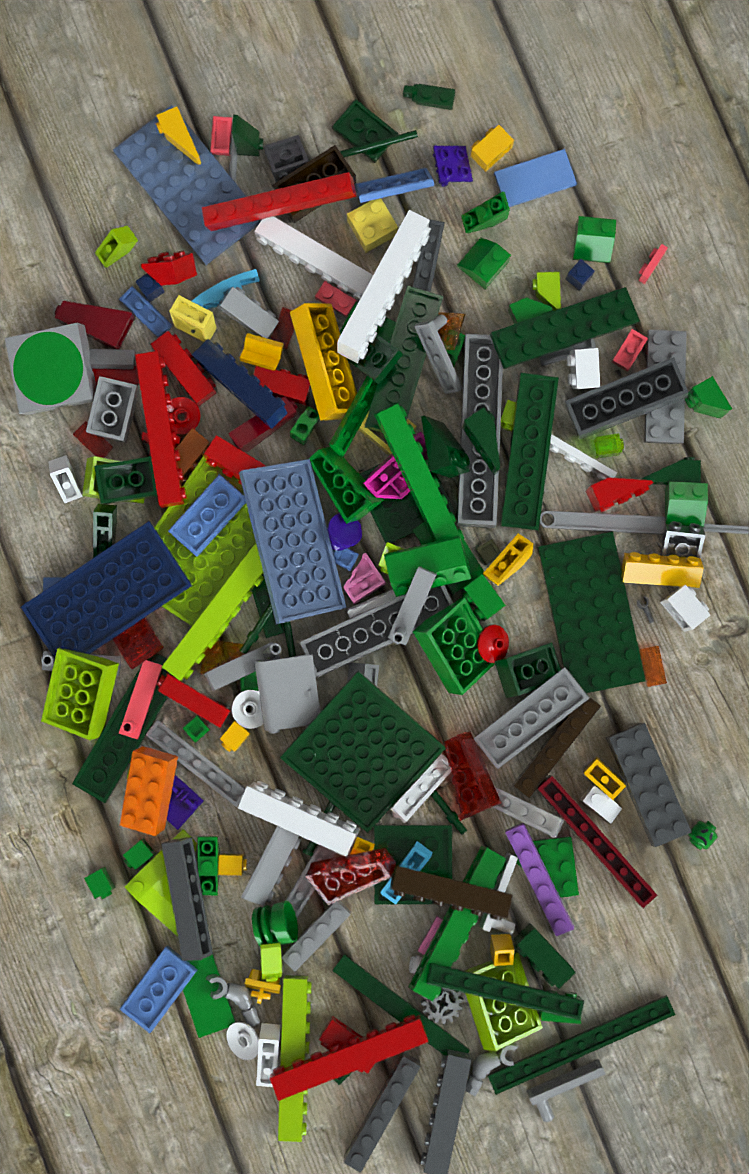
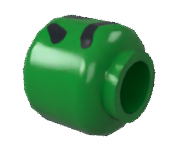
M698 821L692 827L691 833L688 834L690 837L689 841L699 850L702 848L706 850L718 838L715 832L717 828L709 821L706 823Z

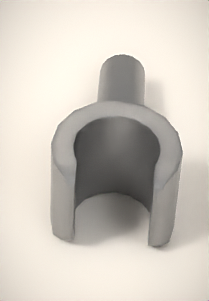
M644 596L646 605H642L638 599L637 606L643 609L649 623H652L654 620L648 608L649 599Z

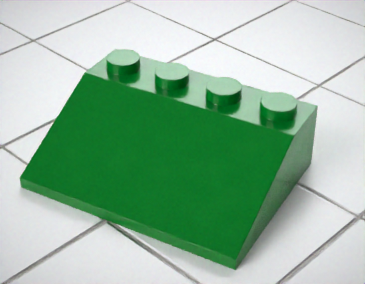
M465 597L429 617L413 631L447 692L463 695L495 665V663H488L483 660L479 654L478 638L483 628Z

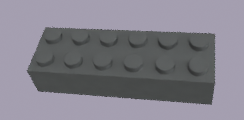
M673 357L566 400L565 406L577 436L581 440L687 398L689 392Z
M639 723L605 737L651 846L658 847L691 833L646 724Z

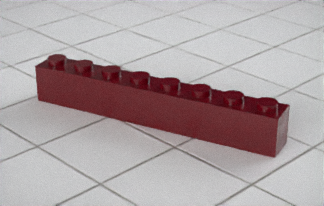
M552 775L547 776L537 788L538 792L635 902L642 908L646 907L658 895Z

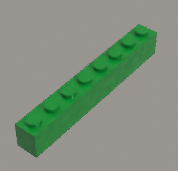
M393 404L375 413L374 416L433 541L460 535L462 541L464 536L461 530L457 529L454 524L456 522L455 516L446 507L448 504L444 494H440L438 487H440L438 480L435 476L432 477L429 471V461L427 459L424 460L422 456L423 448L419 441L416 442L414 439L415 431L411 424H407L405 419L407 415L402 406L399 407V404Z
M481 846L462 882L494 889L497 883L496 878L505 868L506 858L487 847ZM450 904L408 985L411 990L431 1001H434L440 995L442 987L426 983L430 964L434 963L451 968L453 962L457 961L460 956L459 950L467 942L471 927L478 921V915L471 914V909L463 908V911L451 909L452 905Z

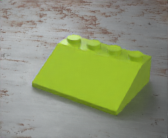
M57 648L41 722L88 740L100 737L104 730L119 663L99 656Z
M518 952L514 953L513 965L494 966L493 961H489L465 970L529 986ZM466 993L483 1050L497 1051L542 1029L537 1010Z

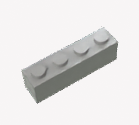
M336 898L298 937L297 941L282 954L281 958L295 972L351 915V911Z

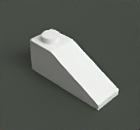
M261 1024L256 1086L273 1087L270 1075L273 1073V1069L278 1067L281 1037L280 1024Z

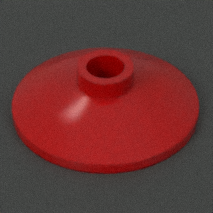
M186 397L171 399L172 405H169V410L173 412L175 423L172 424L173 431H176L179 435H185L192 428L195 430L200 422V410L197 404ZM183 414L185 419L179 420L178 415Z
M499 625L485 627L478 638L480 656L488 663H495V661L504 658L509 648V638L506 631Z

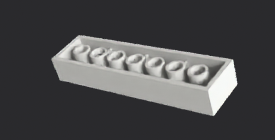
M411 210L408 211L337 341L338 354L356 363L359 362L360 358H365L369 342L373 343L377 335L376 330L378 326L381 327L385 321L387 309L391 310L395 302V294H399L403 287L404 277H409L413 261L417 262L421 254L420 249L422 245L425 246L430 237L429 219Z

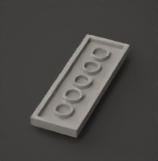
M648 330L646 368L674 357L685 382L686 331ZM685 398L645 414L644 443H684Z
M564 667L473 739L494 766L499 769L590 697L566 667Z

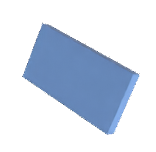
M565 149L494 172L500 193L505 192L509 207L576 186L577 184Z
M422 168L357 183L354 186L359 201L362 203L434 186V181L428 169Z
M219 474L168 532L198 557L246 504L245 496Z
M167 945L123 1003L120 1010L148 1033H151L198 969L188 961H182V956Z

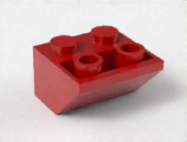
M184 250L174 252L173 255H169V252L159 253L158 256L149 257L147 262L141 264V268L161 286L176 285L197 276L193 253H185Z

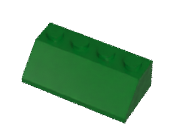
M460 535L384 554L390 583L396 597L407 594L418 566L436 573L431 588L471 579L470 565Z

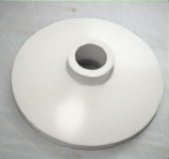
M243 691L236 696L232 703L233 718L244 728L253 729L263 724L259 691ZM247 706L252 708L250 713L246 711Z
M244 1022L233 1023L227 1030V1042L230 1049L237 1057L243 1060L255 1058L258 1055L259 1048L257 1033Z

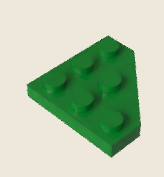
M572 837L533 840L560 898L578 896L579 890ZM517 859V862H516V863H517L520 867H522L521 864H520V862H519V860Z

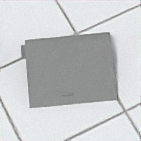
M312 654L280 659L265 658L254 661L264 730L269 731V734L280 732V729L309 725L320 713Z

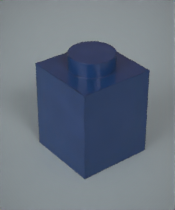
M580 259L568 272L566 280L580 291L592 278L595 270Z
M148 273L135 281L149 303L165 293L163 287Z

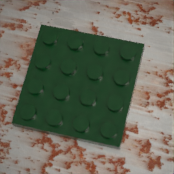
M379 465L360 473V475L366 480ZM430 472L432 477L435 476L439 482L440 487H438L440 494H444L448 504L446 507L448 511L455 513L437 474ZM411 492L402 499L383 498L384 500L370 511L385 544L387 542L393 543L412 534V529L424 522Z
M374 825V905H395L380 894V891L392 876L395 865L399 866L416 841L433 852L431 858L420 872L452 879V825ZM406 894L405 897L400 898L396 905L434 904H432L433 900L425 898V901L422 902L414 900L413 895Z

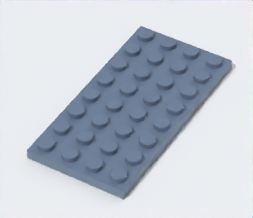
M170 105V106H169L168 108H166L163 112H165V111H167V110H169V109H172V108H174V107H173L172 105ZM156 116L114 148L113 151L202 262L207 265L259 225L261 220L210 231L205 227L201 207L247 196L185 121L186 128L200 157V165H197L170 143L164 133H159L156 123L159 121Z
M310 459L240 471L241 484L276 624L347 608Z

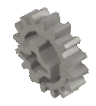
M442 987L440 995L434 1001L423 997L425 1000L421 1001V1005L426 1006L423 1009V1013L429 1012L428 1019L435 1017V1023L439 1019L442 1020L443 1024H445L446 1019L453 1022L452 1016L459 1017L457 1010L463 1009L459 1003L464 1002L462 997H458L462 993ZM449 991L453 993L455 1001L449 998ZM445 995V1001L447 1003H443L441 1007H439L438 1000H441L442 997H444ZM429 1002L435 1005V1012L430 1008ZM448 1009L451 1010L450 1012L443 1014L444 1011Z

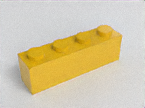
M637 552L624 553L621 569L622 581L626 583L680 587L686 585L687 587L700 588L704 567L701 558L694 556L687 558L676 555L660 556L655 553L649 555Z

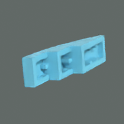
M257 269L237 274L219 282L202 292L192 302L205 309L217 307L229 288L239 287L242 289L243 285L260 282Z

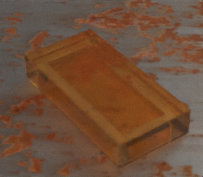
M659 646L639 649L647 687L667 683Z

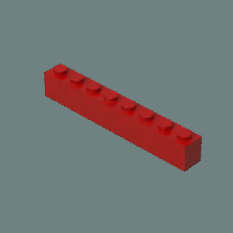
M347 172L201 208L205 227L210 231L357 196L353 177Z
M158 351L135 354L159 506L165 508L184 504V499L187 498L185 487L181 485V480H184L182 468L178 466V461H181L179 449L176 450L175 442H178L176 431L172 429V424L175 423L173 412L169 410V405H172L170 393L166 392V386H169L167 375L163 373V368L166 367L165 359Z
M409 1015L403 1018V1022L398 1024L391 1022L385 1025V1029L380 1031L377 1029L371 1030L366 1033L367 1036L360 1039L358 1036L353 1037L347 1041V1044L342 1046L335 1044L329 1047V1051L324 1053L318 1051L311 1054L309 1059L303 1061L300 1058L293 1061L291 1066L286 1068L279 1066L273 1069L270 1081L277 1100H283L427 1043L428 1037L420 1016Z

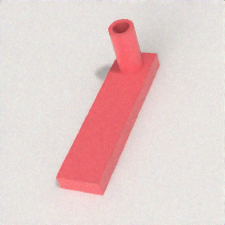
M144 659L119 734L139 739L163 665Z

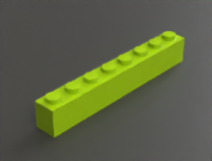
M256 543L163 664L162 668L178 680L183 681L184 678L186 680L190 678L194 672L192 670L196 663L200 664L206 656L203 654L206 649H211L217 642L215 637L218 633H223L229 626L228 620L231 616L233 618L236 617L241 610L240 604L243 601L247 602L253 594L251 592L254 586L258 587L264 580Z
M284 976L281 1066H284V1068L291 1066V1063L297 1059L302 1058L304 1061L305 1054H309L310 1042H306V1034H310V1022H307V1014L311 1013V1002H307V996L311 994L312 982H308V976ZM308 1090L279 1101L278 1141L302 1142L303 1135L307 1133V1123H303V1115H307L308 1102H304V1095H308Z

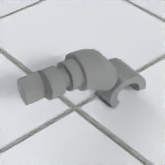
M211 974L206 977L211 984L219 982V988L210 994L213 999L224 996L233 1001L235 1005H238L240 1009H243L241 1013L249 1026L253 1027L260 1023L256 1014L257 1010L254 1005H251L252 996L247 987L240 984L226 983L217 974Z
M514 1042L499 1049L498 1052L490 1051L476 1057L472 1064L473 1075L469 1076L465 1091L476 1096L483 1083L481 1079L485 1078L486 1074H489L492 1069L498 1067L500 1062L513 1066L512 1058L506 1057L505 1053L511 1049L516 1050L518 1045Z

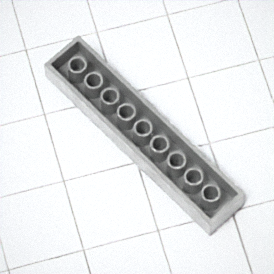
M466 334L464 340L460 445L470 459V472L459 475L457 526L495 528L497 525L499 471L493 475L462 429L466 418L483 407L486 411L489 410L495 418L494 423L499 452L503 367L490 335Z

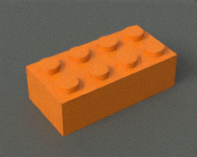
M144 746L132 752L120 826L153 836L165 830L178 756Z

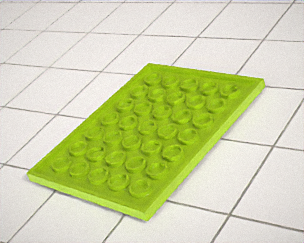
M204 456L183 485L187 494L184 504L168 507L155 526V529L193 585L162 607L190 626L194 625L256 543L247 504L238 511L198 557L168 532L219 474L244 495L242 485L238 482L237 478L234 476L230 478L222 473L221 468L217 466L214 468L205 462ZM231 616V618L228 620V622H227L228 624H229V623L231 622V620L233 619L232 616ZM219 632L218 635L215 637L217 641L222 635L221 632Z

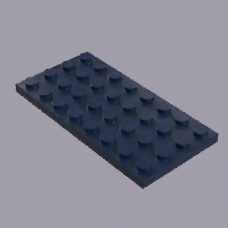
M148 521L22 605L21 608L54 658L56 657L57 648L91 654L193 585L151 521Z

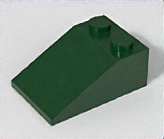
M483 407L464 420L462 429L493 475H495L500 469L495 418L489 410L486 411Z
M425 415L421 416L430 472L448 478L470 472V459L447 426L438 420Z
M151 456L94 466L101 504L157 497Z
M552 642L495 661L506 698L519 696L539 688L561 670Z

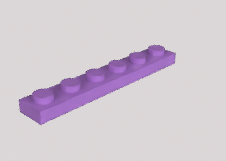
M521 823L507 829L505 833L555 935L559 936L574 930V925L525 824Z

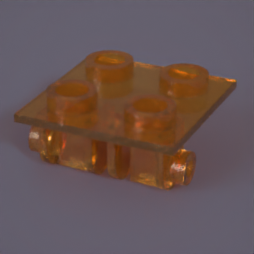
M439 312L438 315L442 314L447 318V323L438 330L439 336L446 350H455L466 314Z
M217 641L211 649L207 648L204 652L206 656L202 660L200 674H205L241 657L243 653L239 650L243 644Z

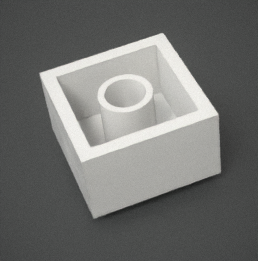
M598 348L569 351L567 366H570L571 374H568V385H571V389L600 387Z
M686 585L677 588L660 602L684 632L693 630L710 616L708 606L703 601L699 602L695 597L697 594L693 588Z

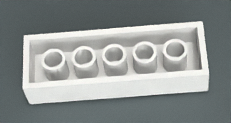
M261 781L253 782L246 787L238 806L239 809L344 856H347L351 851L360 828L356 827V823L346 820V822L339 820L338 815L328 812V814L321 812V808L313 804L310 806L303 804V800L294 796L292 798L287 797L284 791L267 788L268 785Z

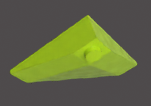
M183 829L173 839L190 838L191 836ZM192 838L194 851H197V842ZM161 850L125 888L139 903L178 937L165 861Z

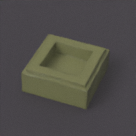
M493 539L476 548L485 565L494 561L501 553Z

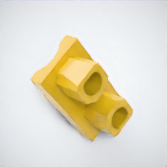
M252 969L249 977L245 980V987L260 990L259 992L253 990L251 992L252 997L258 998L257 1004H261L262 999L270 1000L271 994L264 993V991L280 994V978L273 982L260 981L261 971Z

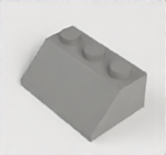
M99 376L86 432L127 444L140 388L134 384Z

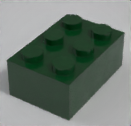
M531 923L514 938L516 950L524 958L526 956L530 958L528 960L530 965L537 972L540 970L543 972L542 976L551 987L555 985L560 989L576 973L571 965Z

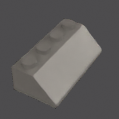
M277 826L241 898L264 906L266 901L270 903L275 893L272 891L274 885H279L284 876L281 873L283 867L288 868L293 858L290 856L292 849L297 850L302 840L299 838V835Z

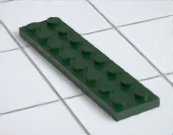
M407 285L390 344L401 351L403 355L380 384H377L365 428L382 433L374 414L393 404H399V407L402 406L404 408L407 421L427 354L414 326L418 323L435 319L439 314L444 296Z
M624 287L493 331L489 335L503 369H507L638 324L640 319L628 290Z
M520 373L500 526L539 531L559 377Z
M151 649L145 660L163 665L167 658ZM141 667L72 785L103 803H107L131 762L132 752L140 747L147 732L168 699L166 695L157 690L159 687L157 685L139 739L119 734ZM163 668L160 677L162 675L166 676L169 672Z

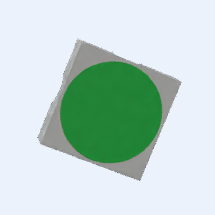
M73 323L5 338L19 414L31 415L51 411L61 406H75L93 402L97 387L90 365V350L85 325Z

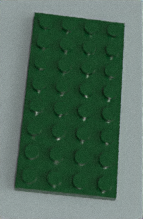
M613 532L539 546L538 552L563 668L566 667L586 693L645 682L646 679L626 588L622 581V570Z

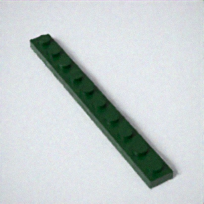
M665 995L516 1061L513 1066L507 1065L489 1073L487 1076L495 1095L676 1014L668 996Z

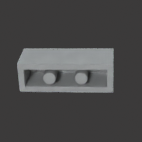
M239 287L229 288L217 305V308L252 334L268 338L279 322L275 318L276 315L269 310L265 311L260 307L261 304L253 298L250 300L246 297V293Z

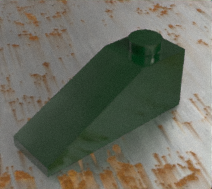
M233 114L232 136L237 155L260 157V150L264 148V139L260 137V132L240 116Z
M684 457L683 460L647 475L641 480H652V485H668L669 481L701 483V460H695V457Z
M98 504L93 511V558L115 544L117 505Z

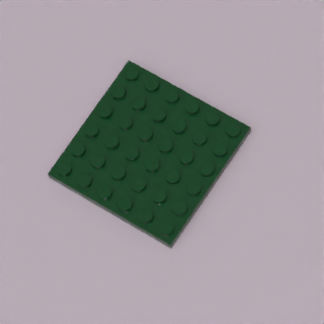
M358 670L280 755V759L368 833L446 747Z

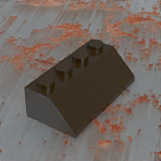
M336 145L273 184L272 187L276 190L347 172L353 177L355 185L356 174ZM320 206L287 214L293 223H296Z

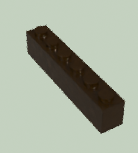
M590 697L567 715L512 785L526 797L530 798L600 709L601 705Z
M396 865L389 888L394 890V895L405 897L406 894L413 895L414 900L424 902L426 898L433 900L432 904L444 907V903L452 905L451 909L463 911V908L471 909V914L482 916V913L490 914L489 918L501 921L502 917L508 919L513 897L509 893Z

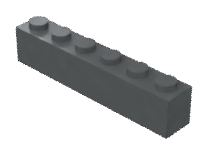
M192 837L173 839L161 843L182 961L202 960L213 955L193 841Z
M447 1049L446 1055H442L441 1067H443L442 1075H438L436 1086L439 1087L438 1094H434L432 1106H435L434 1114L430 1113L428 1125L431 1126L430 1133H426L424 1145H427L426 1153L422 1152L420 1164L423 1165L424 1173L448 1174L471 1065V1054Z
M402 1052L344 1155V1163L360 1173L362 1172L421 1067L418 1059L406 1052Z

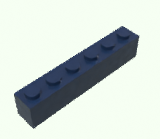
M207 339L192 354L197 363L272 429L288 414L284 408L286 405L280 397H273V392L266 385L262 387L259 379L253 374L250 376L247 373L248 370L241 363L237 365L235 358L230 353L225 354L223 352L224 349L217 342L212 343Z

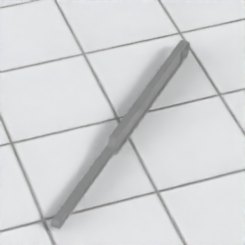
M544 511L540 517V525L548 529L663 535L665 517ZM544 514L553 516L554 522L551 525L543 524L542 516ZM704 524V527H701L704 529V532L749 534V526Z

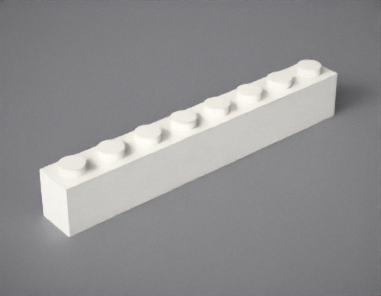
M274 216L262 219L255 230L258 242L263 245L268 244L272 246L273 250L280 255L284 253L295 264L301 263L310 273H318L324 281L335 283L338 289L345 293L347 291L350 292L358 301H360L373 277L371 273Z

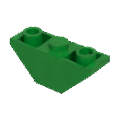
M505 192L497 194L461 215L466 233L491 228L508 219L510 208Z
M198 836V874L202 895H218L220 877L218 875L220 855L218 836Z

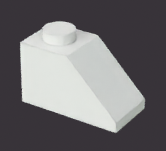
M67 455L48 461L50 475L64 503L81 498L82 493Z
M592 784L580 798L584 804L610 824L622 810L615 801Z

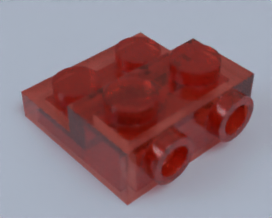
M146 618L113 639L132 670L164 648L157 633Z

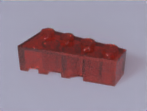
M471 731L458 734L444 741L449 767L452 769L453 777L451 779L452 784H455L457 794L455 799L456 804H459L460 821L501 804V800Z
M386 848L311 862L306 878L327 905H330L391 878L396 862Z

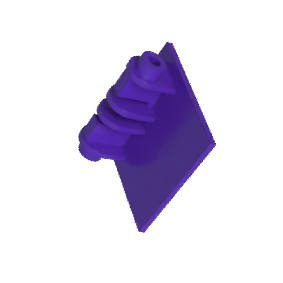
M433 146V157H435V167L437 168L436 173L439 174L438 183L441 184V187L447 186L448 182H473L466 146Z
M176 775L174 776L167 821L179 830L204 800Z

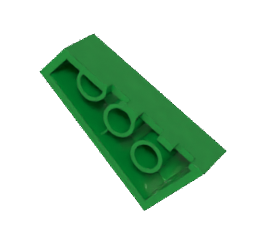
M331 447L319 449L308 458L313 470L346 524L360 520L384 500L383 498H376L363 484L365 479L343 456H338Z

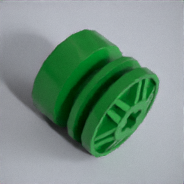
M289 901L274 903L272 908L270 905L254 908L252 912V927L259 946L278 942L280 944H288L297 941L298 922L294 908Z

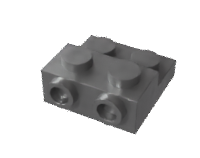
M299 135L263 146L275 182H278L309 162Z
M676 521L665 524L660 556L676 555L678 557L688 558L689 556L700 558L705 539L704 529L695 523H691L689 526H682L680 522Z

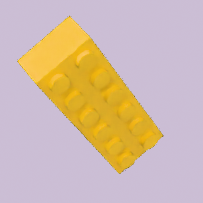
M304 303L292 310L290 315L320 421L343 419L357 391L348 359L337 353V341L340 337V331L332 304Z

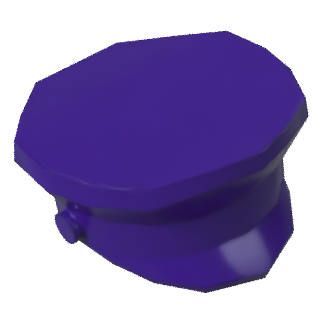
M335 514L330 519L327 530L333 550L340 551L351 546L353 547L362 539V528L358 521L346 524L341 514Z

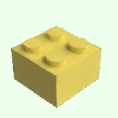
M381 198L371 200L347 214V222L365 253L394 238L398 231L397 224Z

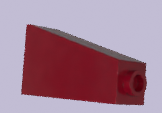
M62 301L54 313V318L63 325L73 323L85 325L88 337L113 349L121 348L135 320L133 313L129 311Z
M285 396L281 398L286 404L284 408L288 414L272 429L255 415L228 433L232 442L243 452H249L297 416L295 409L298 407L292 399L288 400Z

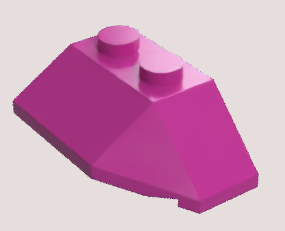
M420 431L414 435V439L416 442L419 441L423 448L422 456L424 460H428L425 438ZM393 454L376 467L363 482L376 498L402 499L410 492Z

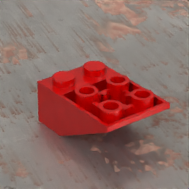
M606 478L591 485L585 492L594 511L600 510L602 513L611 509L616 502L620 505L627 502L634 494L638 497L646 493V491L650 490L649 486L653 484V481Z

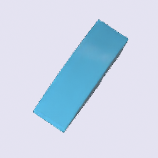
M416 841L399 866L421 871L431 858L433 852ZM391 876L380 891V894L396 905L402 896L394 895V890L389 889Z

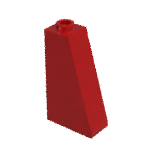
M169 673L166 676L162 675L156 684L159 686L157 689L159 692L221 728L230 712L225 705L185 682L178 680Z

